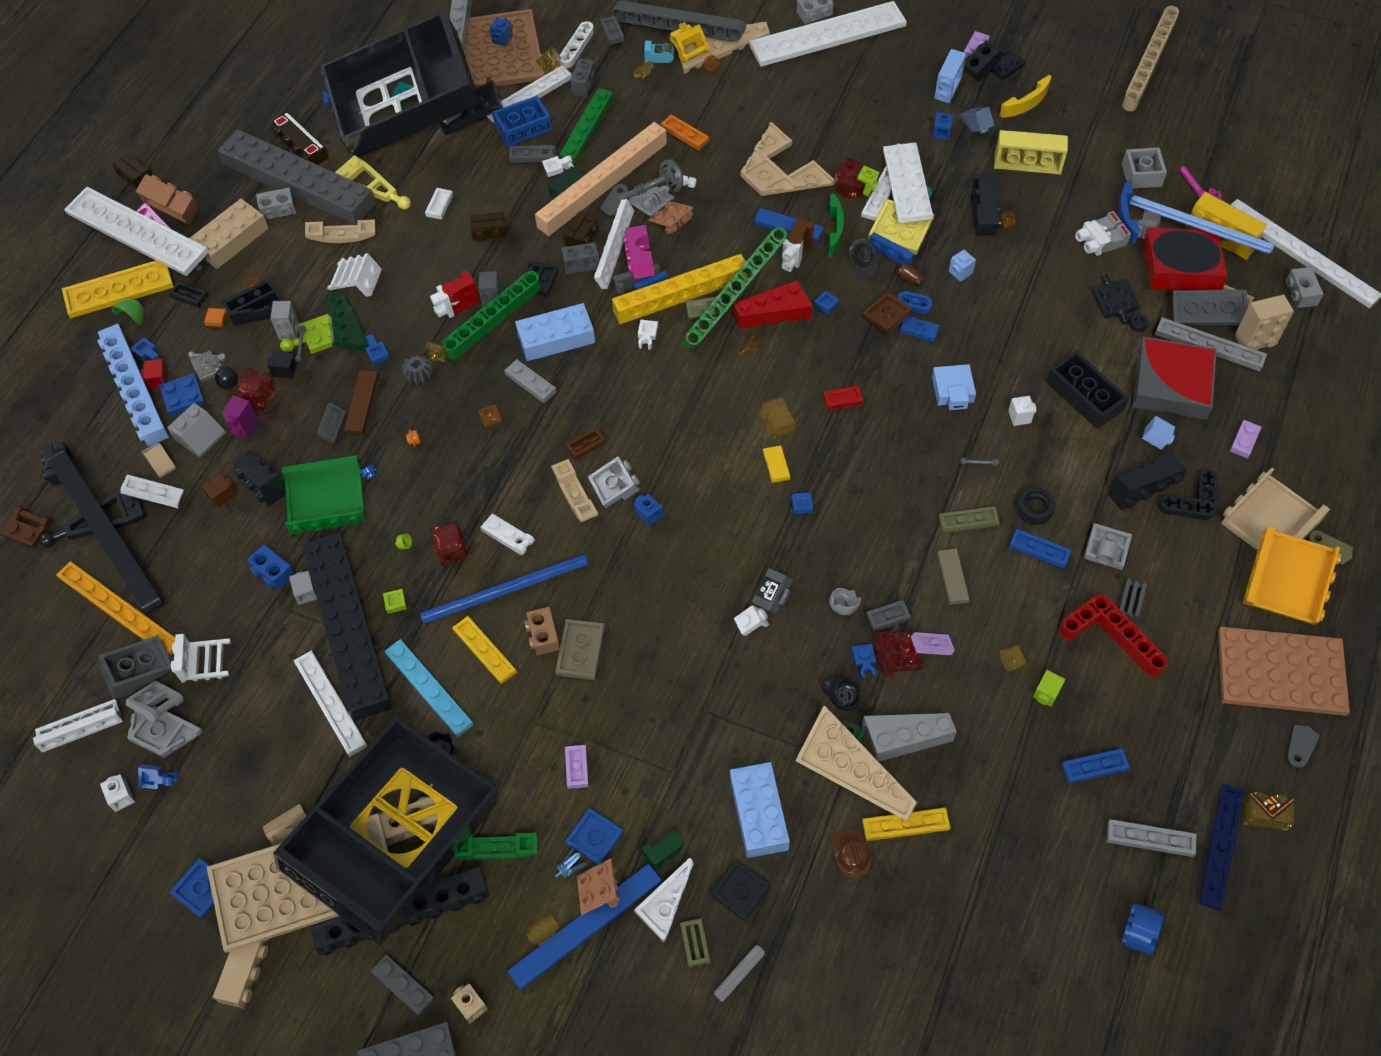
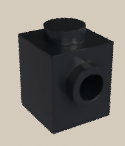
M272 351L271 357L267 360V368L270 370L271 375L284 378L294 377L297 367L294 354L284 351Z

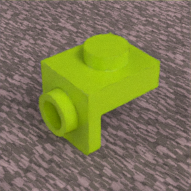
M863 166L857 179L866 183L863 194L869 197L872 191L875 192L877 189L879 172L867 166Z

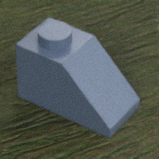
M989 106L973 108L959 114L960 118L972 132L982 134L988 132L990 127L995 126Z

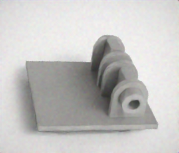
M667 185L660 188L655 186L648 189L646 193H640V196L631 197L628 201L631 205L652 217L674 199V196L669 194L670 188Z

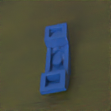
M1127 181L1118 202L1117 216L1122 221L1121 224L1123 223L1131 233L1129 242L1135 244L1139 235L1137 220H1130L1128 205L1130 204L1133 190L1131 181Z

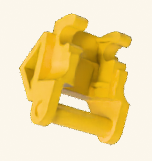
M685 22L680 23L679 29L670 33V41L675 45L679 52V58L684 63H687L689 59L703 52L707 53L710 51L700 24L691 27L689 24L686 25ZM691 43L697 47L688 53L685 52V47Z

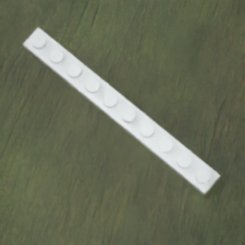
M1237 199L1231 204V206L1267 224L1262 235L1264 239L1306 267H1312L1315 273L1369 309L1381 298V293Z

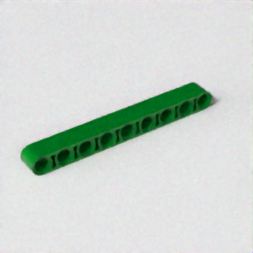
M776 227L771 231L683 338L685 348L692 350L700 344L787 238V232L784 228ZM774 235H778L781 240H777ZM763 247L769 248L770 253L766 252ZM753 260L759 261L760 265L754 264ZM742 272H746L749 278H745ZM732 285H736L739 291L733 290ZM721 298H726L728 300V304H724L721 301ZM710 311H715L718 316H712ZM699 324H705L707 329H701ZM688 337H694L696 343L690 342Z

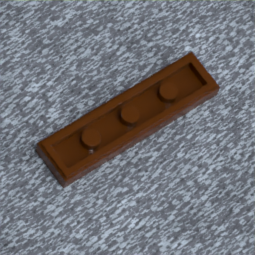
M359 371L344 428L346 434H364L379 376L376 371Z

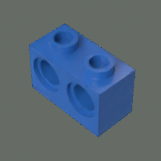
M262 545L247 559L250 565V572L256 577L258 575L263 578L262 581L269 588L273 586L276 590H279L290 580L289 576L295 575L291 566L265 545Z

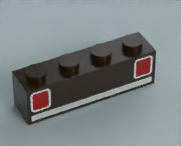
M288 111L271 121L274 127L272 129L274 134L280 137L286 146L289 145L296 155L316 165L329 159L326 147Z

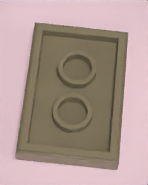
M565 620L555 670L556 676L589 680L596 679L605 630L604 623Z

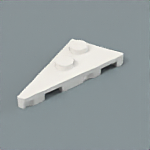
M690 858L635 909V913L663 942L668 936L694 864Z

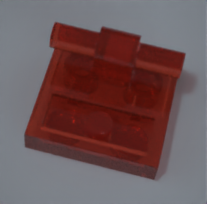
M882 632L875 636L873 644L877 652L876 657L880 667H883L887 678L894 677L893 672L920 671L924 667L919 654L916 652L910 632Z

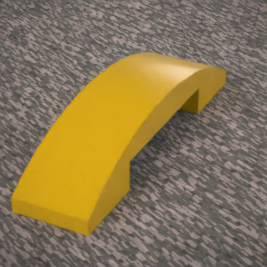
M1048 75L1038 81L1036 90L1020 100L1012 97L1004 102L999 116L1001 118L1016 116L1038 105L1048 92L1052 76Z

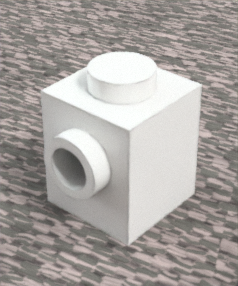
M1030 396L1012 398L1008 412L1013 426L1032 422L1034 413H1036V405L1031 401Z
M120 774L111 776L100 784L108 805L115 812L135 803L127 781Z

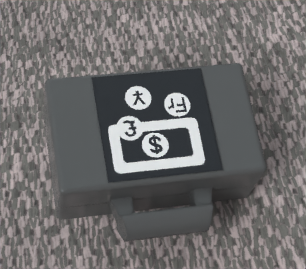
M769 568L752 603L775 614L781 605H785L791 592L789 588L793 579Z

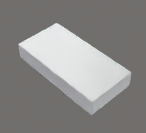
M436 188L425 211L426 216L442 220L453 197V191Z

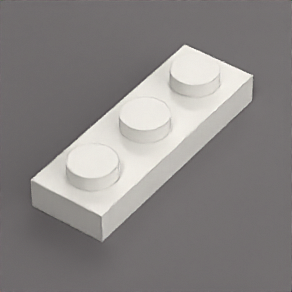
M131 475L126 476L121 487L122 494L178 508L184 494L183 489Z

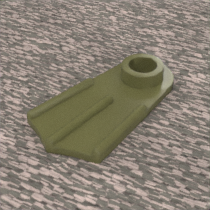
M1318 530L1312 531L1309 534L1310 542L1331 548L1340 547V565L1352 559L1353 547Z

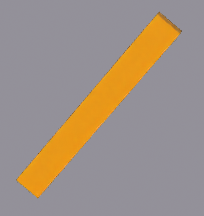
M70 561L56 574L60 580L142 640L159 636L168 657L174 654L172 644L175 642V637L74 563Z

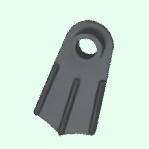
M624 184L615 185L600 210L607 216H616L620 205L617 196L628 192L627 186Z
M1293 726L1287 758L1289 763L1297 768L1304 767L1307 764L1320 737L1309 726ZM1294 757H1297L1300 762L1295 761Z

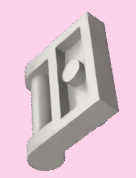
M155 680L127 698L126 706L144 715L149 722L153 723L159 719L161 714L173 706L183 703L184 699L180 693ZM166 698L169 699L168 701H166L165 703H163L162 705H160V706L157 707L156 709H153V708H152V707H154L155 705H157L158 703H160L161 701H163L164 699H166Z

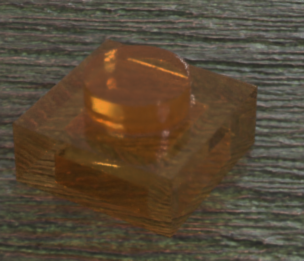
M496 404L478 410L484 428L502 422Z

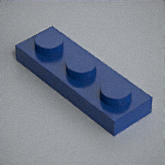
M1016 529L1009 546L1011 549L1062 569L1065 568L1072 551L1019 529Z
M1123 749L1064 761L1061 764L1068 784L1128 771L1130 768Z

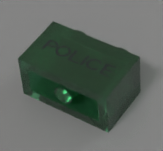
M571 166L548 184L549 196L555 199L585 175Z

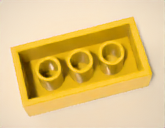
M1207 192L1195 203L1191 213L1192 216L1261 239L1267 226L1266 223ZM1186 225V228H1188V229L1200 230V229H1197V228H1194V227H1191V226ZM1219 236L1221 247L1246 260L1255 250Z

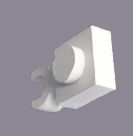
M640 320L638 338H640L638 345L640 349L644 343H647L648 349L651 350L652 340H656L657 321Z

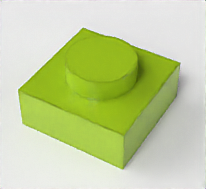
M402 589L383 593L387 614L407 609Z

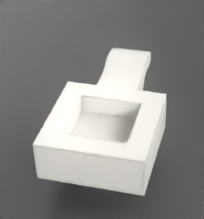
M556 156L542 161L548 177L563 173V169L570 170L574 168L571 156H566L562 159Z

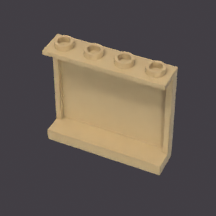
M1271 468L1267 473L1263 472L1258 477L1256 484L1252 483L1247 488L1245 496L1241 494L1234 502L1236 505L1233 508L1229 506L1223 513L1225 518L1221 524L1258 550L1263 530L1267 526L1276 528V532L1304 540L1325 518L1330 509L1325 505L1319 510L1273 478L1271 474L1274 469Z

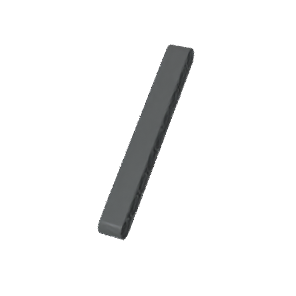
M618 1L611 11V17L615 16L618 22L672 31L678 30L680 23L685 22L686 25L689 24L691 27L700 24L704 36L732 41L740 40L746 30L745 22L739 19L628 1Z

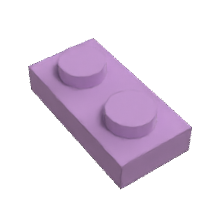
M975 31L964 50V53H967L966 57L971 56L976 48L985 40L989 42L990 36Z
M1243 420L1230 452L1248 458L1261 430V426Z
M914 632L911 636L917 653L952 655L955 651L949 635Z
M586 745L565 747L567 788L589 787Z

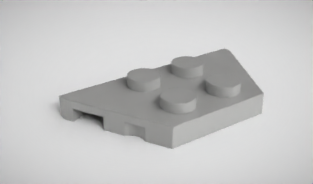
M134 711V714L131 716V727L129 728L127 738L138 746L164 758L201 735L203 731L201 728L167 711L161 714L159 719L153 723L149 722L144 715Z

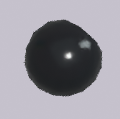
M221 367L214 374L217 386L224 390L233 388L238 380L237 373L229 367Z

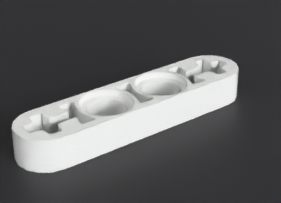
M586 21L579 25L559 56L560 66L570 68L574 65L594 34L591 22ZM578 38L584 39L582 41H577Z

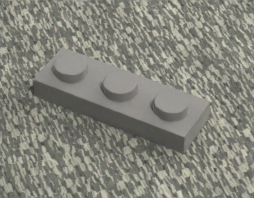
M517 359L504 370L506 376L543 403L557 392L556 387Z

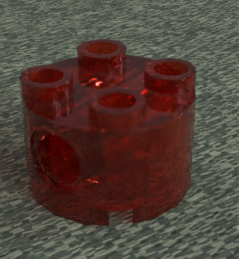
M848 157L845 161L838 164L835 171L834 184L836 192L845 198H852V196H856V198L861 197L866 183L858 180L857 177L863 166L867 165L852 157Z
M252 368L250 370L247 369L238 381L237 386L240 389L235 391V396L250 401L252 408L263 411L266 407L267 398L272 397L275 392V387L272 386L273 377Z
M457 522L430 529L432 539L436 542V544H433L434 551L439 556L441 566L468 558L464 539H462V532Z

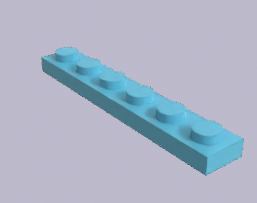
M401 639L384 651L386 656L457 738L473 726V722Z

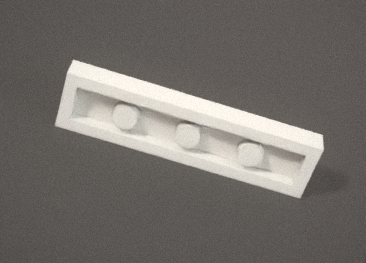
M116 699L35 729L34 745L41 752H45L123 722L118 701Z

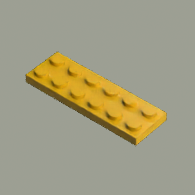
M153 261L62 288L67 312L71 319L114 306L124 299H137L173 288L174 285L168 266L158 261Z

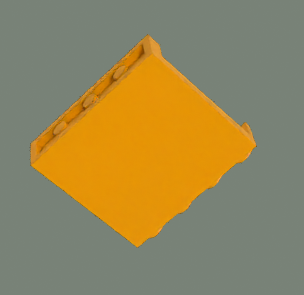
M1267 526L1262 533L1242 603L1312 625L1319 623L1325 615L1324 603L1328 602L1331 591H1328L1329 585L1335 580L1336 572H1333L1335 565H1338L1341 559L1340 547L1331 548L1276 532V528Z

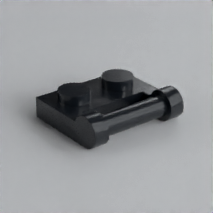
M530 261L528 271L538 270L537 274L541 284V289L536 294L548 297L559 272V267L538 261Z

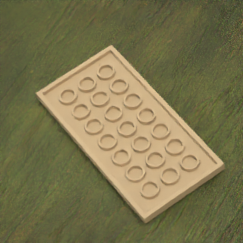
M379 814L369 816L367 827L371 840L383 850L389 852ZM279 845L207 867L225 953L339 916L276 869L273 852Z

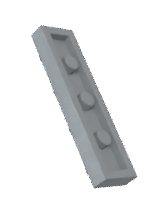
M1111 819L1108 821V843L1190 857L1196 855V834Z

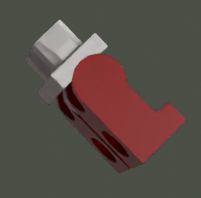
M467 270L461 273V278L453 282H447L443 286H437V293L430 296L434 305V311L438 317L447 314L451 318L454 314L480 303L475 281Z

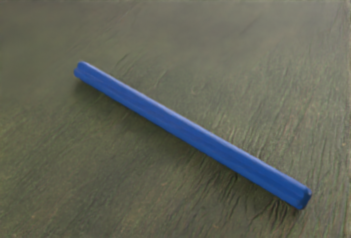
M582 554L421 612L422 622L428 623L586 566L588 564L587 558Z

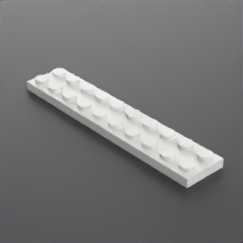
M892 1L749 41V46L762 67L905 27L907 21L895 2Z
M86 187L64 209L68 215L185 276L209 252L207 247L89 187Z

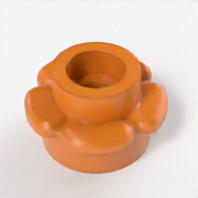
M410 429L409 434H406L409 445L413 444L416 447V445L421 444L417 430L411 431Z

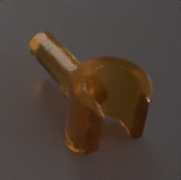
M750 336L748 345L737 355L741 357L750 349L756 350L760 340L754 342L755 336Z

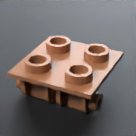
M671 201L660 211L656 212L648 221L665 226V233L668 235L673 234L677 228H680L681 225H684L692 218L693 213L691 210L694 208Z
M611 858L577 875L581 915L605 903H608L610 907L618 905L620 900L616 892L618 890L617 880L615 879L616 870L613 867Z

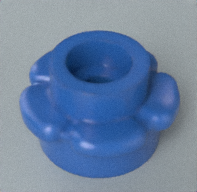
M373 464L360 470L361 478H372L376 475L375 471L378 468H375Z

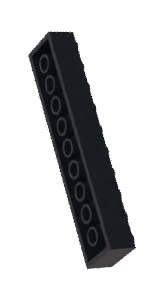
M340 532L302 543L343 695L353 722L393 709L348 553Z

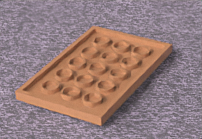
M1220 627L1218 629L1222 703L1347 716L1350 713L1343 639Z

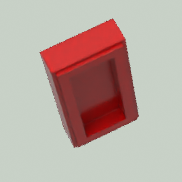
M859 386L823 392L827 410L863 404Z

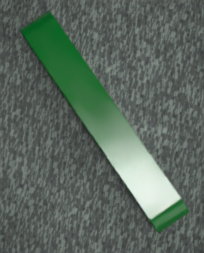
M528 271L446 337L443 341V347L448 358H459L538 293L541 289L538 274L535 271Z

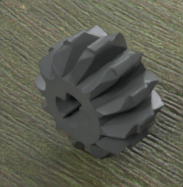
M419 354L416 357L410 355V359H405V364L402 365L403 376L405 379H408L409 383L415 382L418 385L422 381L425 384V379H430L431 374H433L432 363L425 355L422 357Z

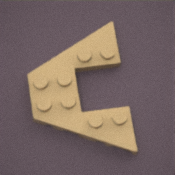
M772 122L769 123V127L765 134L763 133L761 141L757 143L752 156L748 158L747 164L741 170V177L761 196L835 184V179L814 160L789 175H786L772 162L770 158L792 146V140Z

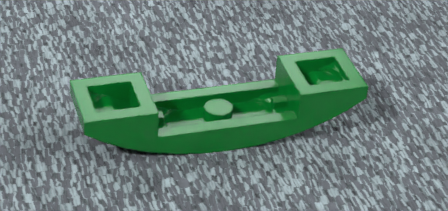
M830 194L829 218H836V233H830L829 258L836 254L841 244L844 225L842 206L835 194Z
M516 833V836L473 838V835H471L453 858L464 860H507L537 855V833Z

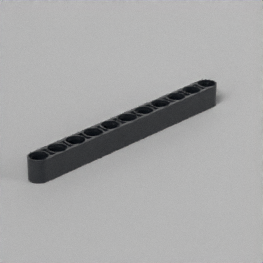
M62 449L46 458L145 614L149 615L164 605L163 601L66 451Z

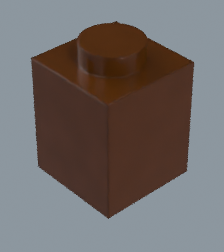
M221 474L202 487L207 498L217 508L236 496L233 490L235 487L233 482L229 478L225 479Z

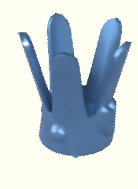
M574 847L566 858L556 865L560 871L555 875L556 877L562 874L567 879L575 871L587 865V863H580L570 868L580 857V853H574L568 858L573 852Z

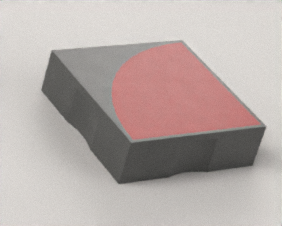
M1143 336L1138 348L1137 381L1134 386L1132 407L1158 412H1172L1181 416L1207 420L1213 408L1217 348Z

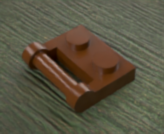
M17 506L0 534L2 537L35 549L40 542V536L51 527L52 519L46 516L41 517L26 511L21 506ZM22 518L40 524V526L36 528L20 521Z

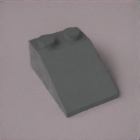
M159 636L98 655L99 669L113 700L138 691L172 670L171 661Z

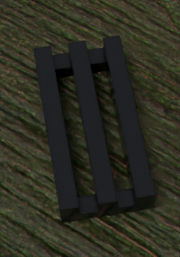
M180 281L168 293L171 298L198 308L201 307V302H205L204 298L209 296L207 291Z

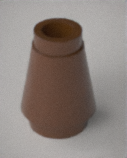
M904 262L897 272V275L900 276L899 278L917 286L924 279L910 263Z

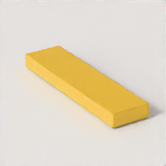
M469 616L452 627L458 637L500 684H503L517 673L511 663Z
M946 808L912 812L908 821L895 814L862 819L866 841L950 830Z

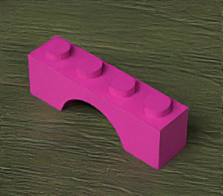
M646 225L626 228L627 235H623L629 273L633 272L634 279L655 276L651 251H645L650 248Z

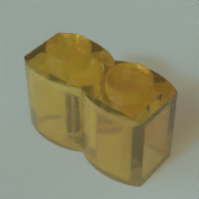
M782 397L761 403L759 415L767 423L766 429L768 434H772L775 439L795 432V422Z

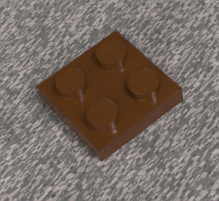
M886 292L863 311L862 315L863 318L889 334L913 314V309L889 292Z

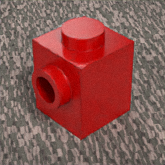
M163 359L144 361V369L141 370L142 378L149 389L160 388L159 385L166 383L168 379V369Z

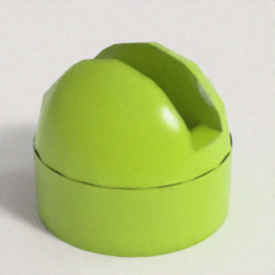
M401 534L396 537L395 545L399 549H409L412 546V539L409 534Z

